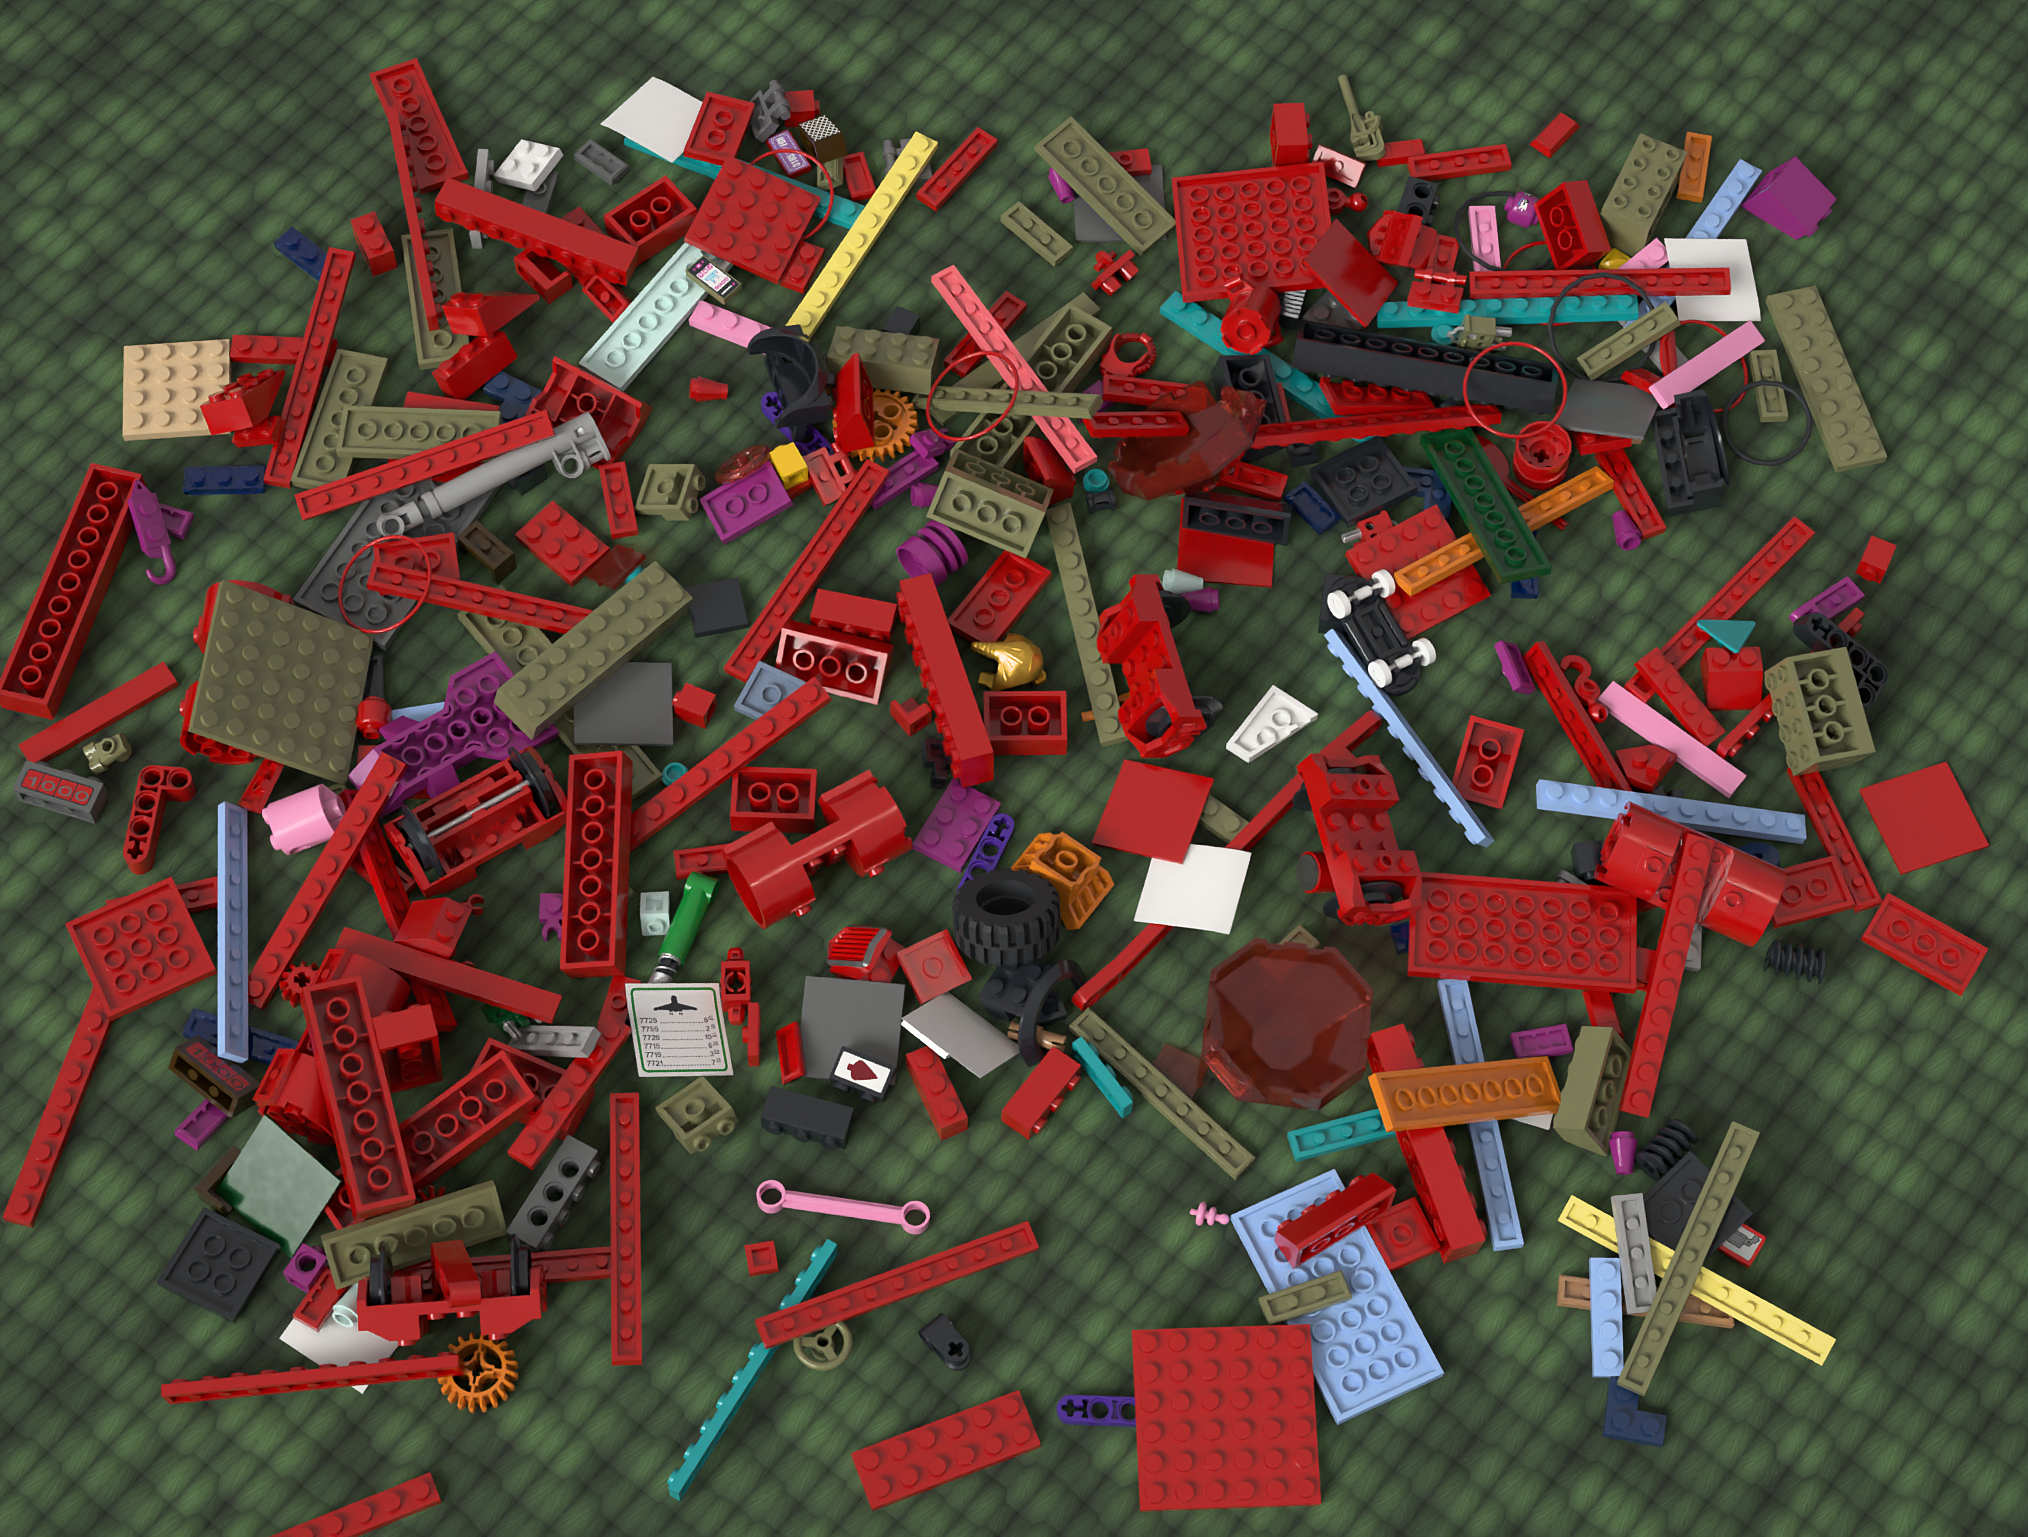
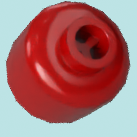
M367 697L357 706L355 720L357 731L368 739H378L380 736H383L379 732V728L391 722L392 708L383 698Z

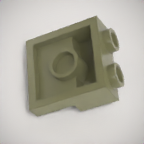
M649 464L634 509L639 515H662L666 521H689L691 514L696 513L698 510L697 496L698 492L705 488V477L695 464Z
M703 1075L655 1107L658 1115L673 1130L677 1140L690 1154H693L695 1151L701 1152L706 1150L710 1146L711 1140L720 1134L727 1135L731 1133L738 1122L733 1108Z

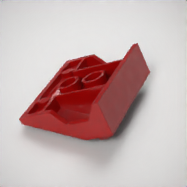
M554 356L552 360L553 372L544 390L533 398L525 416L547 409L553 427L556 428L589 412L611 456L610 460L606 461L603 458L591 464V466L599 470L598 465L617 463L642 430L653 407L567 360Z

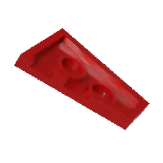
M264 758L237 805L248 811L261 814L284 764Z

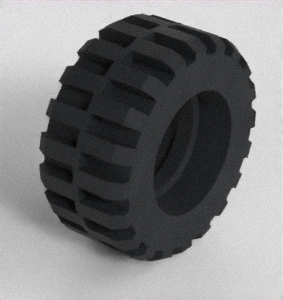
M1004 869V871L991 870L984 875L980 873L975 875L973 880L968 879L964 882L952 900L953 930L957 946L971 959L977 958L980 963H992L993 966L1000 967L1008 964L1009 967L1017 966L1018 963L1023 962L1028 964L1035 958L1040 959L1044 957L1047 951L1050 952L1060 939L1061 912L1059 894L1046 878L1043 879L1036 873L1029 874L1027 870L1021 869L1019 871H1013L1012 869Z

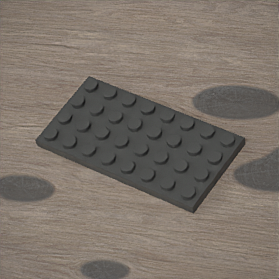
M425 480L364 501L293 598L294 604L302 609L350 626L342 616L338 603L339 583L347 564L365 545L373 540L384 537L377 529V520L380 515L392 512L411 501L414 503L421 501L422 494L433 491L434 488L445 482ZM501 485L446 513L443 512L442 515L434 519L430 516L424 518L423 523L404 532L402 535L418 538L454 532L456 549H458L457 536L479 519L501 488ZM388 519L384 524L386 532H393L397 527L395 519ZM389 539V540L381 541V542H379V543L391 542V541H397V540H403V539ZM371 546L350 567L343 584L342 602L347 616L354 624L365 629L377 630L390 627L404 619L419 601L395 595L380 596L379 592L366 589L373 561H375L374 549ZM404 624L391 631L372 634L374 635L373 645L386 651Z

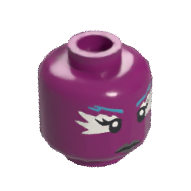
M1518 191L1515 197L1509 196L1504 210L1508 211L1507 220L1526 229L1531 225L1535 226L1538 222V217L1533 204L1540 199L1524 191Z

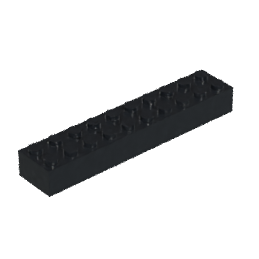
M1301 319L1292 368H1296L1303 373L1319 372L1331 378L1341 376L1349 378V380L1354 382L1369 381L1381 387L1391 385L1400 387L1404 391L1412 392L1419 390L1425 391L1431 396L1447 395L1452 396L1455 400L1465 401L1463 396L1465 373L1470 363L1481 351ZM1486 353L1471 369L1467 381V396L1469 400L1478 401L1482 405L1497 404L1503 405L1510 410H1518L1520 408L1530 410L1531 413L1537 415L1551 414L1557 389L1558 370L1554 364Z

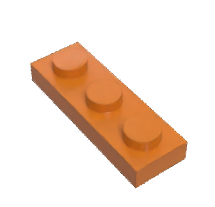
M1687 132L1684 151L1688 153L1678 182L1676 199L1702 202L1712 136Z

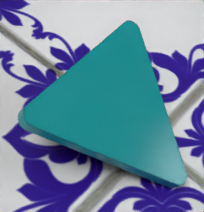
M1697 621V626L1715 638L1720 647L1724 645L1733 653L1740 652L1756 625L1754 621Z

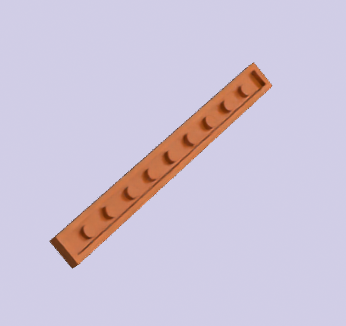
M1595 466L1521 505L1518 509L1532 532L1613 489L1614 480ZM1470 532L1395 572L1393 580L1407 594L1412 596L1482 559L1484 555Z

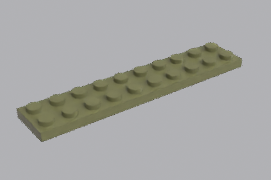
M503 585L496 588L507 591ZM466 611L458 613L459 620L488 655L496 651L514 675L552 645L537 627ZM574 707L553 723L559 731L558 739L572 755L623 751L633 761L632 801L662 781V774L638 745H574Z

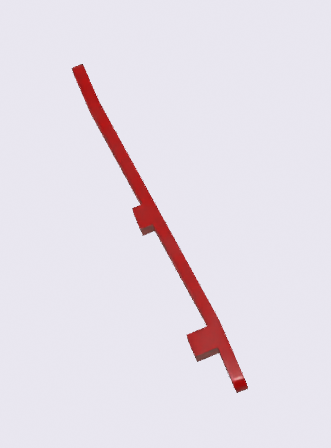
M1373 710L1368 711L1318 754H1323L1327 759H1356L1351 752L1379 729L1383 719ZM1297 774L1225 848L1249 852L1294 806L1292 798L1300 789L1304 779ZM1149 923L1112 962L1085 983L1074 994L1071 1001L1082 1012L1088 1007L1093 1006L1119 984L1175 926Z

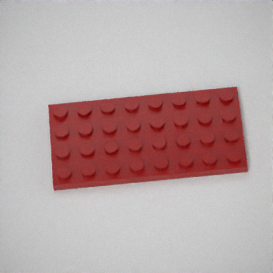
M1421 872V902L1423 907L1409 917L1407 976L1635 994L1637 897L1610 886Z

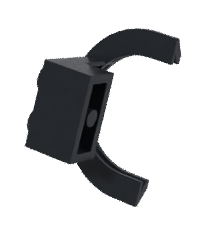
M1063 959L1050 967L1035 961L1024 964V962L1018 963L1017 966L1009 967V964L1002 965L1001 967L997 966L978 995L988 1015L1010 1023L1016 1015L1021 1017L1018 1030V1047L1027 1067L1039 1063L1045 1057L1037 1040V1024L1042 1006L1048 994L1060 981L1066 978L1070 979L1075 990H1078L1079 987L1081 988L1087 983L1086 976L1080 965L1073 960Z

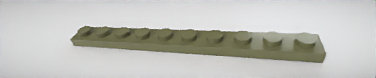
M1071 503L1047 509L1045 513L1101 746L1106 747L1128 741L1129 739L1125 736L1118 719L1117 710L1121 706L1111 665L1103 664L1101 655L1097 650L1096 639L1100 628V621Z
M1732 1121L1623 1367L1617 1385L1645 1397L1760 1132Z

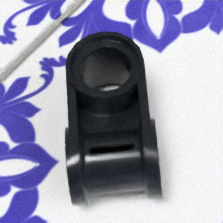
M939 1313L918 1331V1335L925 1345L935 1352L949 1369L962 1371L969 1365V1345L944 1314ZM952 1351H955L956 1353L962 1352V1356L959 1357V1356L956 1355V1354H954V1355L952 1356V1355H951V1352H952Z

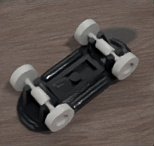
M1382 569L1373 573L1370 580L1358 576L1339 578L1330 588L1327 599L1328 606L1333 615L1339 618L1365 662L1371 680L1376 686L1391 695L1401 696L1409 693L1419 682L1421 674L1420 664L1427 666L1433 663L1436 659V652L1431 642L1426 638L1414 641L1411 646L1390 608L1385 603L1383 598L1395 592V583L1389 572Z

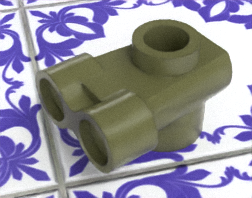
M118 733L103 739L101 742L93 741L83 747V751L89 759L91 771L93 774L99 775L108 770V765L112 762L126 761L131 755V745L127 742L126 736L123 733Z

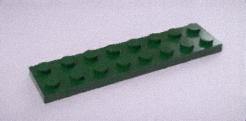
M1469 426L1461 430L1449 429L1421 435L1420 445L1498 582L1505 584L1551 574L1552 566L1471 427Z

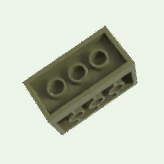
M1639 134L1600 214L1611 250L1614 247L1632 258L1650 243L1677 188L1687 151L1644 134Z
M955 448L926 517L1026 558L1054 489Z
M1846 647L1787 657L1764 672L1765 685L1770 691L1772 698V711L1777 716L1780 727L1779 736L1787 752V765L1792 770L1793 776L1852 766L1876 752Z

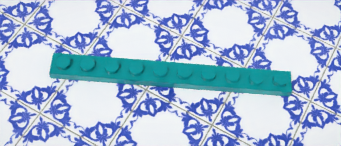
M625 136V146L668 161ZM684 152L675 161L670 162L716 179L722 167L684 157ZM753 165V167L821 197L820 204L813 216L820 219L824 218L830 202L829 192ZM834 195L832 210L826 221L851 229L865 206Z
M1177 291L1160 307L1161 315L1221 354L1251 355L1250 353L1245 354L1233 350L1231 347L1227 348L1222 340V332L1220 331L1223 321L1194 302L1183 303V297ZM1265 348L1253 354L1269 355L1276 384L1282 382L1285 395L1321 419L1348 417L1334 414L1318 382L1296 368H1292L1290 364ZM1367 436L1364 439H1352L1361 444L1375 436Z
M1637 294L1563 297L1556 308L1553 323L1637 320L1639 316ZM1558 297L1462 300L1458 314L1407 306V302H1384L1377 312L1378 328L1438 327L1442 324L1461 326L1464 316L1467 314L1476 317L1496 318V325L1548 323L1552 305Z
M827 1239L823 1246L818 1245L810 1259L813 1262L807 1271L803 1269L795 1281L797 1287L792 1295L788 1293L784 1297L779 1307L780 1310L810 1299L838 1255L836 1243ZM762 1342L754 1344L749 1352L748 1358L750 1360L744 1369L740 1367L733 1377L732 1383L734 1385L729 1393L724 1392L718 1400L716 1414L712 1419L708 1417L702 1425L700 1439L696 1444L691 1443L684 1454L686 1461L680 1469L676 1468L670 1475L667 1484L670 1485L668 1489L671 1497L678 1501L682 1500L780 1345L765 1350Z

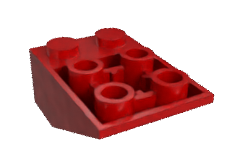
M272 368L259 372L257 376L247 373L237 378L238 382L223 386V391L209 395V400L200 405L211 435L254 427L266 419L286 374L285 370L274 372Z

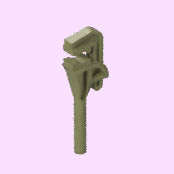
M1347 75L1339 76L1338 82L1350 115V139L1357 160L1362 162L1378 160L1386 153L1381 135L1383 129L1380 116H1375L1372 111L1366 112L1365 118L1359 114Z

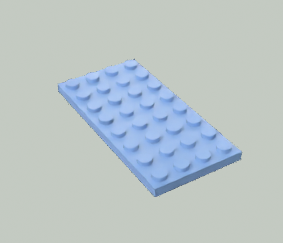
M1333 1169L1232 1214L1230 1220L1269 1294L1342 1270L1352 1295L1350 1301L1284 1322L1285 1325L1310 1324L1314 1381L1338 1425L1442 1377L1444 1372L1365 1226L1295 1269L1292 1268L1274 1242L1277 1227L1287 1219L1294 1221L1302 1216L1301 1212L1312 1204H1316V1206L1322 1204L1331 1192L1337 1189L1340 1191L1345 1190L1337 1172Z

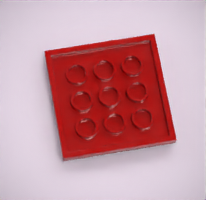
M728 155L692 222L684 242L778 285L820 204L821 197Z
M1436 504L1348 550L1345 556L1358 577L1370 580L1373 573L1383 569L1394 578L1395 572L1452 543L1457 538ZM1470 564L1412 596L1395 583V592L1383 599L1407 639L1411 640L1488 599L1491 594L1473 564Z
M172 876L65 923L110 1022L217 974Z

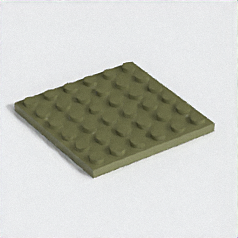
M222 580L217 591L188 731L324 779L344 784L348 778L357 730L355 725L357 706L362 702L374 635L361 632L359 629L235 583Z

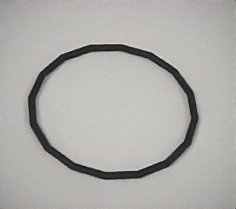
M1507 191L1484 192L1467 199L1456 212L1453 228L1458 244L1470 259L1488 270L1533 271L1541 270L1552 262L1550 256L1543 264L1530 269L1507 270L1489 265L1473 255L1463 243L1458 225L1461 213L1471 202L1487 196L1515 197V193Z
M1606 272L1581 276L1566 286L1552 305L1547 327L1551 349L1563 368L1579 379L1590 380L1588 376H1584L1570 367L1556 348L1552 328L1556 308L1565 294L1581 282L1606 277L1625 282L1640 293L1650 311L1655 309L1643 289L1624 276ZM1656 340L1650 344L1649 350L1633 369H1640L1644 366L1654 351ZM1621 376L1607 379L1595 378L1594 381L1612 383L1622 381Z

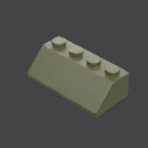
M1582 1026L1580 1035L1575 1042L1572 1062L1568 1066L1567 1081L1561 1091L1559 1109L1553 1121V1128L1566 1142L1602 1156H1608L1609 1140H1611V1133L1615 1131L1620 1113L1618 1108L1632 1054L1630 1047L1613 1027Z

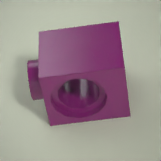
M303 1243L283 1271L287 1282L308 1293L325 1267L330 1268L325 1250L316 1245H313L311 1248ZM307 1263H316L312 1271H302Z

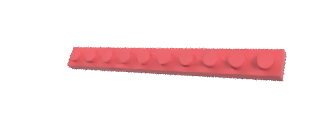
M952 265L933 275L931 282L982 351L1000 353L1013 362L1019 376L1018 390L1049 392L957 268ZM986 355L1009 387L1014 390L1015 376L1010 365L1000 357ZM1032 416L1074 474L1097 462V455L1068 417Z

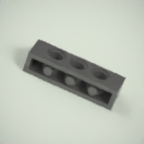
M567 1135L506 1230L509 1242H511L512 1234L516 1233L520 1244L529 1245L531 1253L547 1251L551 1247L555 1238L553 1234L558 1226L562 1227L566 1223L570 1215V1207L574 1201L578 1202L582 1198L586 1189L584 1185L589 1177L594 1178L600 1169L601 1163L598 1150ZM569 1169L578 1170L574 1177L564 1176V1173ZM554 1193H561L563 1195L559 1201L549 1200V1197ZM539 1217L548 1219L542 1226L533 1224L535 1219Z

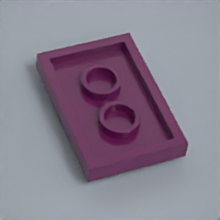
M768 459L699 499L724 545L794 505Z
M952 779L912 843V849L961 873L980 843L990 820L999 812L1001 803L971 787L962 788L959 781Z

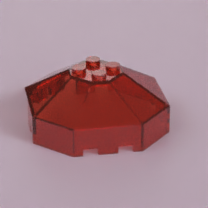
M1201 380L1185 386L1184 391L1186 394L1176 398L1172 392L1166 393L1142 412L1180 411L1189 426L1187 436L1126 437L1124 442L1123 440L1117 442L1113 452L1117 461H1110L1108 469L1123 493L1146 501L1195 492L1201 489L1203 492H1208L1216 486V482L1222 477L1235 471L1236 464L1253 445L1267 401L1256 398L1250 391H1236L1232 386H1225L1221 390L1222 400L1215 402L1206 385Z
M1255 938L1211 970L1200 1058L1237 1101L1319 1111L1363 1078L1367 1063L1373 989L1337 948L1324 947V950L1307 948V944L1284 941V945L1267 943V939Z

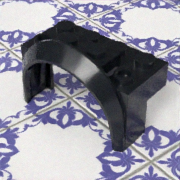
M1703 389L1674 395L1676 407L1656 411L1651 422L1669 517L1721 507V498H1724L1730 488L1727 460L1719 426L1711 402ZM1698 433H1704V434H1705V435H1703V436H1698V437H1693V438L1685 439V437L1688 436V435H1693V434H1698ZM1683 449H1684V454H1685V459H1686V464H1687V470H1686V465H1685V460H1684V455H1683Z

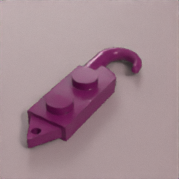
M137 479L134 481L131 498L127 502L142 551L151 558H162L166 573L162 577L155 576L150 569L146 570V574L152 582L164 585L170 583L176 574V564L170 548V538L156 493H151Z

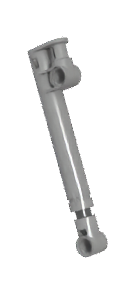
M586 412L554 428L555 437L502 454L434 488L433 491L422 494V500L417 503L411 501L392 512L383 513L377 520V529L384 536L402 535L404 532L423 523L424 518L430 516L434 519L442 515L443 512L446 513L549 460H552L560 474L568 478H576L583 471L591 468V464L603 458L608 461L611 459V456L589 412ZM573 458L575 467L572 471L566 472L564 470V463L567 459ZM388 519H395L397 522V527L393 532H386L384 529V524Z

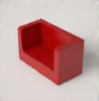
M527 248L514 257L516 272L548 304L573 288L571 274L568 271L561 274L545 257L537 255L533 250Z

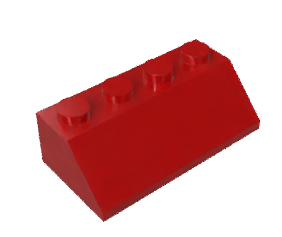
M789 620L782 628L775 668L805 682H808L815 676L827 693L878 705L889 672L894 645Z
M1373 1172L1366 1177L1359 1175L1349 1183L1350 1187L1343 1191L1337 1189L1331 1192L1325 1198V1202L1318 1206L1316 1204L1308 1206L1301 1212L1302 1216L1294 1221L1287 1219L1277 1227L1274 1242L1292 1268L1295 1269L1388 1212L1396 1193L1394 1186Z

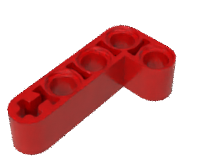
M149 765L140 772L123 848L125 861L130 871L134 874L142 875L152 869L166 802H187L195 796L197 788L190 771L187 769ZM159 780L158 783L149 785L152 781ZM182 782L187 783L183 787H177V785ZM154 805L151 809L144 810L146 806ZM143 830H149L144 835H138Z
M462 1239L432 1242L431 1282L434 1296L444 1295L449 1308L480 1305L481 1289L479 1279Z

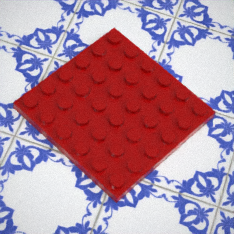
M1324 161L1172 178L1183 303L1229 298L1224 282L1238 274H1242L1252 284L1257 283L1268 286L1274 293L1326 288L1302 263L1331 225Z
M1310 1324L1132 1330L1140 1512L1321 1505Z

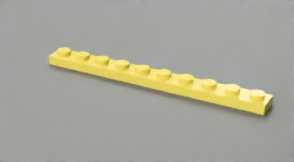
M918 132L914 133L786 326L800 324L803 333L808 335L809 340L811 339L937 150L938 142Z
M1571 1195L1558 1221L1619 1254L1614 1218ZM1649 1237L1654 1274L1663 1278L1675 1251ZM1703 1266L1701 1267L1690 1294L1821 1366L1824 1364L1836 1339Z

